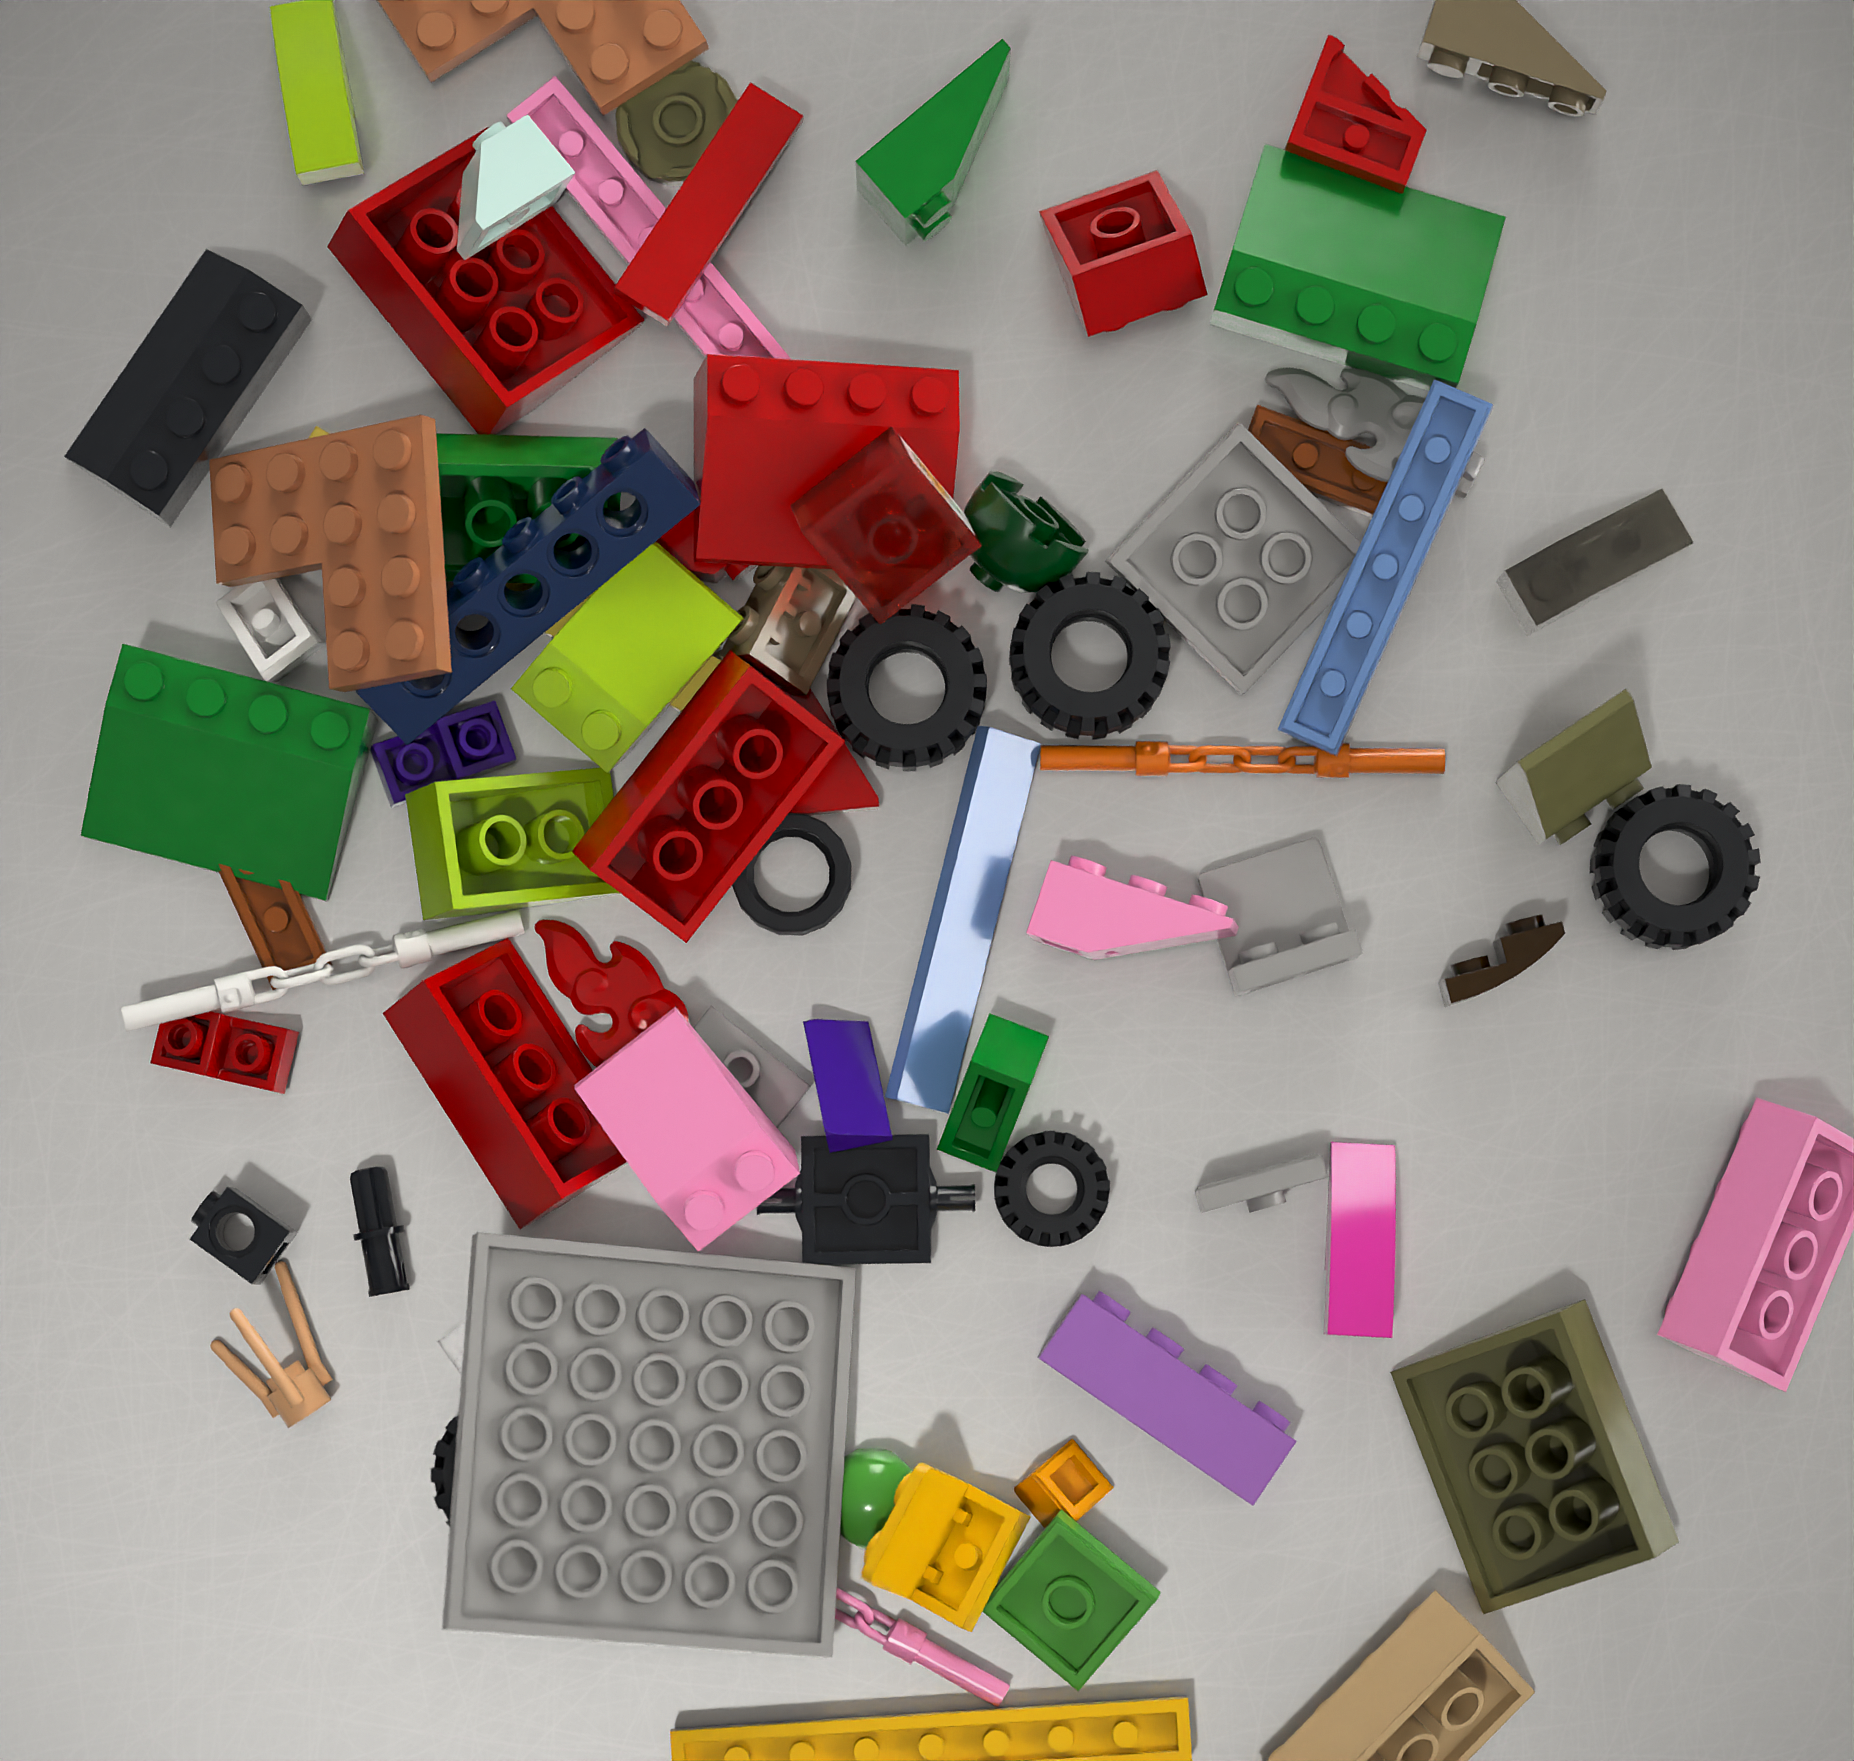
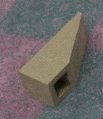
M1516 0L1434 1L1416 56L1417 58L1429 61L1427 65L1429 69L1452 78H1462L1467 73L1489 80L1488 87L1506 96L1523 97L1526 92L1548 99V106L1551 109L1569 116L1581 117L1585 112L1597 113L1605 98L1606 90Z

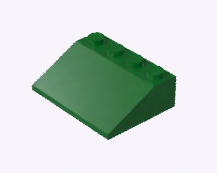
M1265 144L1210 325L1355 369L1370 371L1385 378L1424 390H1430L1434 379L1456 388L1459 384L1476 328L1506 217L1409 187H1405L1403 194L1283 149Z
M122 644L104 708L80 836L216 873L221 871L219 864L231 867L236 878L281 890L283 889L279 880L291 883L293 890L298 891L300 895L328 902L378 718L369 708ZM239 869L252 872L253 874H244Z

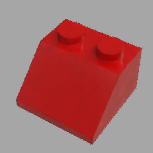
M1158 170L1039 211L1070 301L1088 337L1102 332L1119 330L1130 322L1161 311L1179 309L1187 304V302L1208 295L1192 232Z

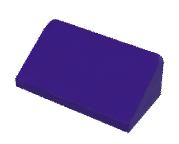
M825 1019L803 1021L829 1152L832 1153L893 1140L869 1022Z

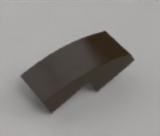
M1541 914L1505 924L1508 936L1500 937L1493 942L1499 965L1490 966L1488 955L1450 965L1453 977L1446 978L1438 983L1444 1006H1451L1488 992L1533 965L1552 949L1565 934L1562 921L1545 926L1544 918Z

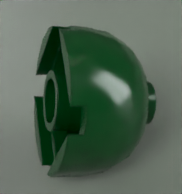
M990 471L975 489L964 509V514L974 533L963 520L960 527L963 546L969 556L975 561L969 568L970 572L983 585L995 592H1000L1004 585L1019 593L1038 592L1045 585H1048L1050 588L1059 584V578L1071 574L1088 553V549L1082 547L1086 542L1084 537L1064 515L1040 496L1034 502L1025 496H1018L1017 493L1024 484L999 471Z

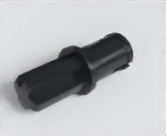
M378 1166L356 1170L350 1175V1183L359 1233L353 1234L354 1241L361 1240L369 1285V1297L410 1290L399 1233L405 1232L404 1225L397 1226L388 1172L385 1167Z

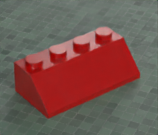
M729 650L572 852L590 871L687 943L844 744L845 740Z
M509 938L423 980L382 1013L519 1229L561 1207L628 1164L575 1090L574 1085L593 1071Z

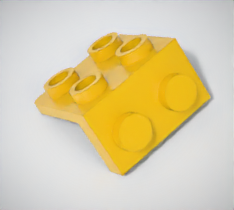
M921 1462L899 1483L894 1495L895 1506L885 1526L872 1537L864 1553L865 1564L861 1571V1578L873 1586L907 1598L961 1629L972 1632L1031 1516L968 1482Z

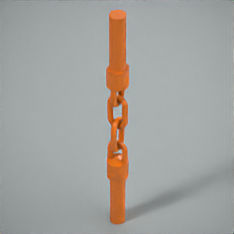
M1136 741L1135 746L1040 745V770L1135 771V776H1168V773H1192L1197 771L1202 773L1245 772L1267 774L1287 772L1292 774H1316L1317 778H1349V773L1444 774L1445 749L1350 748L1349 743H1343L1336 757L1313 746L1285 748L1280 746L1241 747L1205 745L1196 747L1190 745H1169L1168 741ZM1171 755H1189V763H1171ZM1206 755H1234V764H1207ZM1251 755L1278 756V764H1251ZM1295 756H1314V764H1295Z

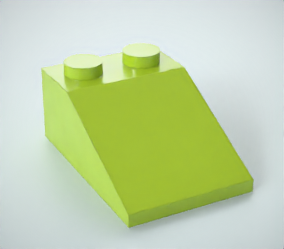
M655 541L589 597L512 686L511 690L608 774L627 757L744 618Z
M602 768L440 781L405 794L423 920L480 915L621 894L590 871L572 852L614 798L610 772L607 774Z

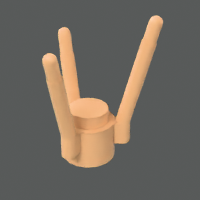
M278 1261L275 1264V1271L308 1369L304 1370L298 1360L283 1369L256 1329L238 1308L230 1311V1318L271 1376L270 1379L265 1381L267 1385L220 1340H213L210 1347L225 1365L262 1401L271 1417L275 1418L280 1415L289 1428L332 1400L323 1386L333 1379L320 1360L288 1266L285 1262Z

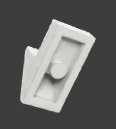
M279 578L236 586L215 602L256 669L267 682L279 681L326 645L322 636L300 613Z

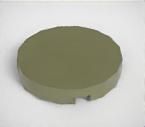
M689 61L617 107L615 117L618 142L630 165L646 178L672 187L682 186L737 103V99L728 82L718 73H714L707 67L700 66L698 62Z

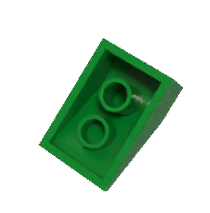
M1003 38L855 161L857 190L905 246L917 236L924 242L931 239L952 219V215L948 210L954 206L1009 79L1011 48Z

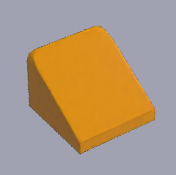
M1072 1438L1016 1485L1014 1491L1040 1524L1046 1528L1061 1509L1072 1519L1078 1521L1114 1487Z

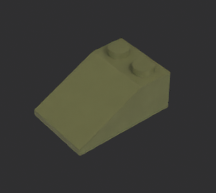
M1627 689L1623 690L1519 760L1496 781V784L1538 845L1552 835L1559 845H1562L1592 824L1585 815L1586 812L1604 800L1607 801L1613 810L1644 789L1638 777L1651 769L1652 766L1634 699Z

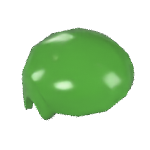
M856 1449L844 1458L840 1535L860 1549H866L872 1537L883 1529L895 1506L894 1495L899 1483L908 1473L913 1471L894 1452L886 1449Z

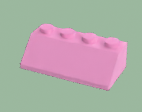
M1756 1098L1748 1118L1740 1129L1739 1140L1725 1174L1716 1186L1714 1200L1699 1236L1691 1246L1689 1260L1676 1291L1666 1306L1665 1317L1657 1335L1697 1355L1786 1392L1854 1229V1139L1817 1117Z

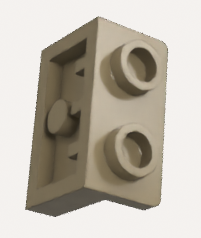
M758 565L753 576L755 586L746 604L737 611L744 619L729 635L719 656L723 659L731 650L793 696L807 695L862 587L839 570Z

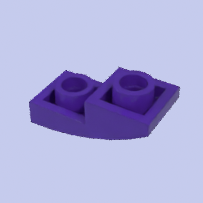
M495 700L440 718L408 745L399 736L372 744L370 748L391 808L405 804V794L431 783L474 779L517 760Z

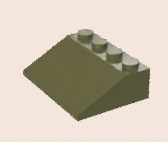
M1585 1299L1390 1372L1483 1614L1654 1559L1679 1542Z

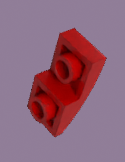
M210 1011L159 1024L150 1063L285 1094L299 1032Z

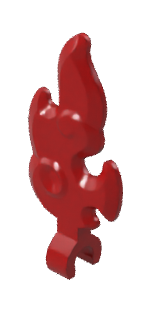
M539 920L535 924V931L541 936L545 945L548 974L555 987L563 995L570 998L574 1008L581 1014L589 1016L605 1013L610 1014L612 1017V1027L606 1032H594L583 1024L575 1028V1037L579 1048L596 1068L674 1007L689 1022V1014L685 1004L676 994L664 989L653 965L637 949L628 944L614 941L610 944L611 960L607 963H602L597 960L584 937L572 926L557 920Z

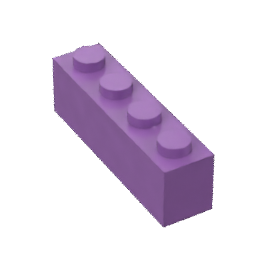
M1099 1291L1093 1301L1080 1294L1037 1358L1253 1506L1297 1442L1284 1433L1291 1422L1261 1401H1258L1253 1410L1240 1403L1231 1396L1238 1385L1209 1365L1205 1364L1199 1374L1178 1360L1184 1348L1152 1327L1147 1336L1144 1337L1124 1322L1131 1312L1103 1292Z

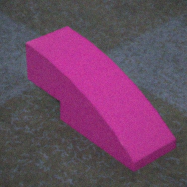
M1330 1142L1323 1334L1392 1338L1396 1232L1395 1145Z

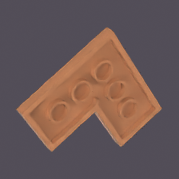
M377 0L430 83L537 16L603 116L709 49L707 40L680 0Z
M420 414L209 460L216 584L236 587L322 569L329 689L348 692L452 672L436 423L434 418Z

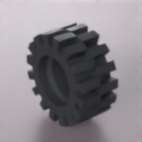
M1055 1130L1031 1134L1012 1146L999 1164L994 1181L996 1207L1006 1226L1026 1242L1044 1247L1068 1245L1090 1233L1099 1224L1103 1214L1106 1212L1110 1192L1107 1168L1103 1160L1094 1151L1095 1149L1089 1143L1077 1138L1076 1135L1067 1132H1055ZM1045 1164H1058L1065 1167L1072 1173L1077 1184V1194L1073 1204L1066 1211L1059 1214L1051 1215L1038 1211L1032 1206L1027 1197L1026 1185L1029 1176L1036 1168Z

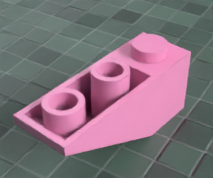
M1071 856L1068 865L1050 861L1026 932L1034 941L1092 960L1233 937L1236 936L1239 926L1234 919L1225 916L1228 906L1198 895H1191L1189 904L1164 897L1167 891L1165 885L1135 875H1131L1128 885L1104 877L1107 867L1084 858Z

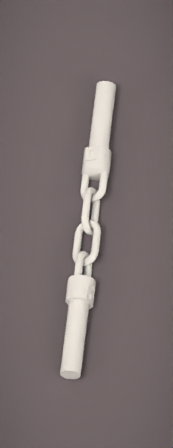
M519 909L428 932H425V929H420L408 933L393 935L392 945L375 949L365 945L349 946L322 954L315 964L286 971L276 966L245 971L214 979L215 984L123 1006L121 1007V1012L127 1032L222 1009V1013L276 1000L282 997L288 988L315 981H321L327 985H337L365 978L375 970L376 966L396 961L401 969L412 967L413 965L432 961L433 956L525 934ZM361 954L358 958V963L364 968L330 976L333 972V967L327 962ZM273 976L270 984L277 989L254 995L251 980Z

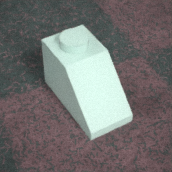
M528 114L508 127H505L502 122L493 124L480 134L472 145L476 152L463 173L457 252L464 260L554 205L576 173Z

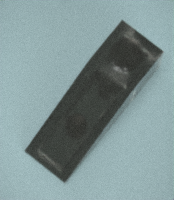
M1662 488L1510 567L1503 572L1496 582L1526 635L1529 636L1691 546L1694 542Z

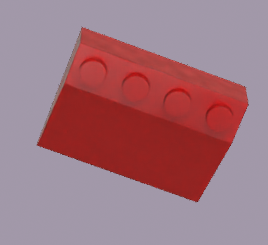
M487 127L347 210L327 247L478 434L496 435L532 412L638 329L645 320L632 304L614 294L616 284L553 206L468 259L464 260L457 252L462 178L466 167L476 152L472 145L477 137L489 128Z
M716 354L706 355L693 379L694 482L701 502L694 509V562L925 575L946 574L953 508L911 459L900 436L951 498L954 499L960 433L959 370Z

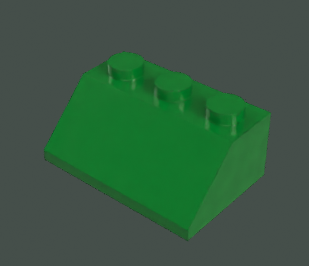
M436 433L446 581L453 582L457 573L473 559L481 557L485 560L503 545V537L518 521L526 517H531L534 520L551 506L553 495L565 482L576 476L583 479L601 464L600 459L603 453L618 438ZM621 492L611 495L603 506L612 511H620ZM577 533L565 534L556 541L554 546L563 551H573L584 544L586 537ZM518 574L510 578L507 583H536L537 578L530 574Z

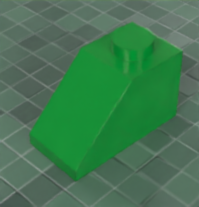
M989 1013L937 1150L995 1173L997 1172L1049 1036Z

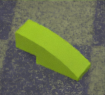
M301 0L270 6L282 97L298 179L302 185L364 174L354 121L356 117L334 0Z

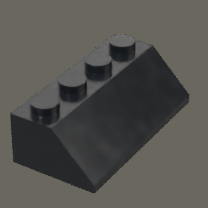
M206 249L64 457L171 527L209 472V460L220 456L312 321L311 317L301 303L257 274Z

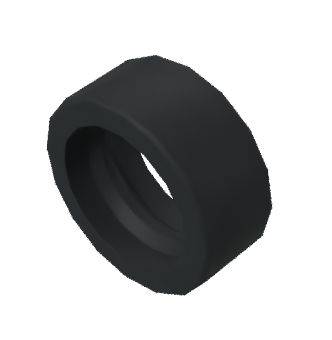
M788 813L736 879L732 887L741 909L757 926L778 935L803 936L825 927L842 911L851 890V861L842 839L825 822L804 813ZM784 837H800L814 843L824 854L829 866V883L823 896L813 906L799 912L781 911L770 906L759 895L754 883V866L760 853L771 842Z

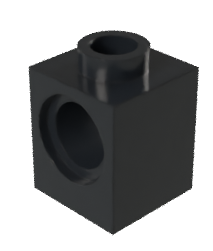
M227 1187L222 1195L213 1190L198 1207L191 1219V1222L198 1226V1228L189 1240L249 1283L261 1285L298 1232L237 1188ZM242 1213L252 1221L255 1234L248 1247L235 1251L226 1244L223 1229L229 1218Z

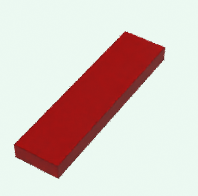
M750 82L614 287V294L668 327L802 124L804 115Z

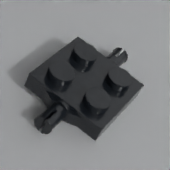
M929 1134L892 1135L893 1140L832 1153L829 1152L826 1136H801V1170L796 1180L795 1188L779 1189L768 1199H782V1202L761 1203L757 1206V1215L795 1214L802 1231V1263L819 1265L931 1263V1229L937 1212H975V1200H950V1197L975 1196V1184L936 1186V1180L930 1168Z

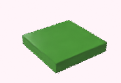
M1061 1509L997 1584L982 1612L1079 1691L1157 1601L1161 1592Z

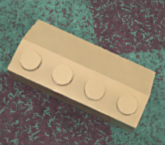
M1435 1590L1420 1606L1409 1613L1405 1621L1386 1641L1362 1661L1360 1667L1328 1699L1324 1700L1316 1708L1314 1714L1283 1745L1273 1751L1267 1761H1468L1535 1691L1490 1642Z

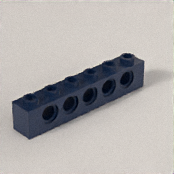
M646 428L641 430L632 439L629 436H623L616 440L603 453L600 459L601 464L583 479L576 476L565 482L553 495L551 506L534 520L531 517H526L518 521L505 534L502 539L503 545L485 560L481 557L473 559L457 573L453 580L454 586L446 591L451 673L356 690V693L406 745L411 743L701 504L695 482ZM625 492L636 497L631 506L621 511H612L603 506L605 501L615 493ZM577 533L586 537L584 544L573 551H563L554 546L556 541L565 534ZM518 574H530L537 578L536 583L525 591H514L505 586L510 578ZM470 614H479L489 619L484 627L476 631H466L457 626V623L463 617Z

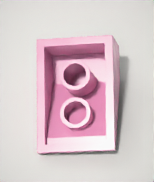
M676 1007L574 1085L576 1092L653 1199L698 1252L800 1174L793 1146Z

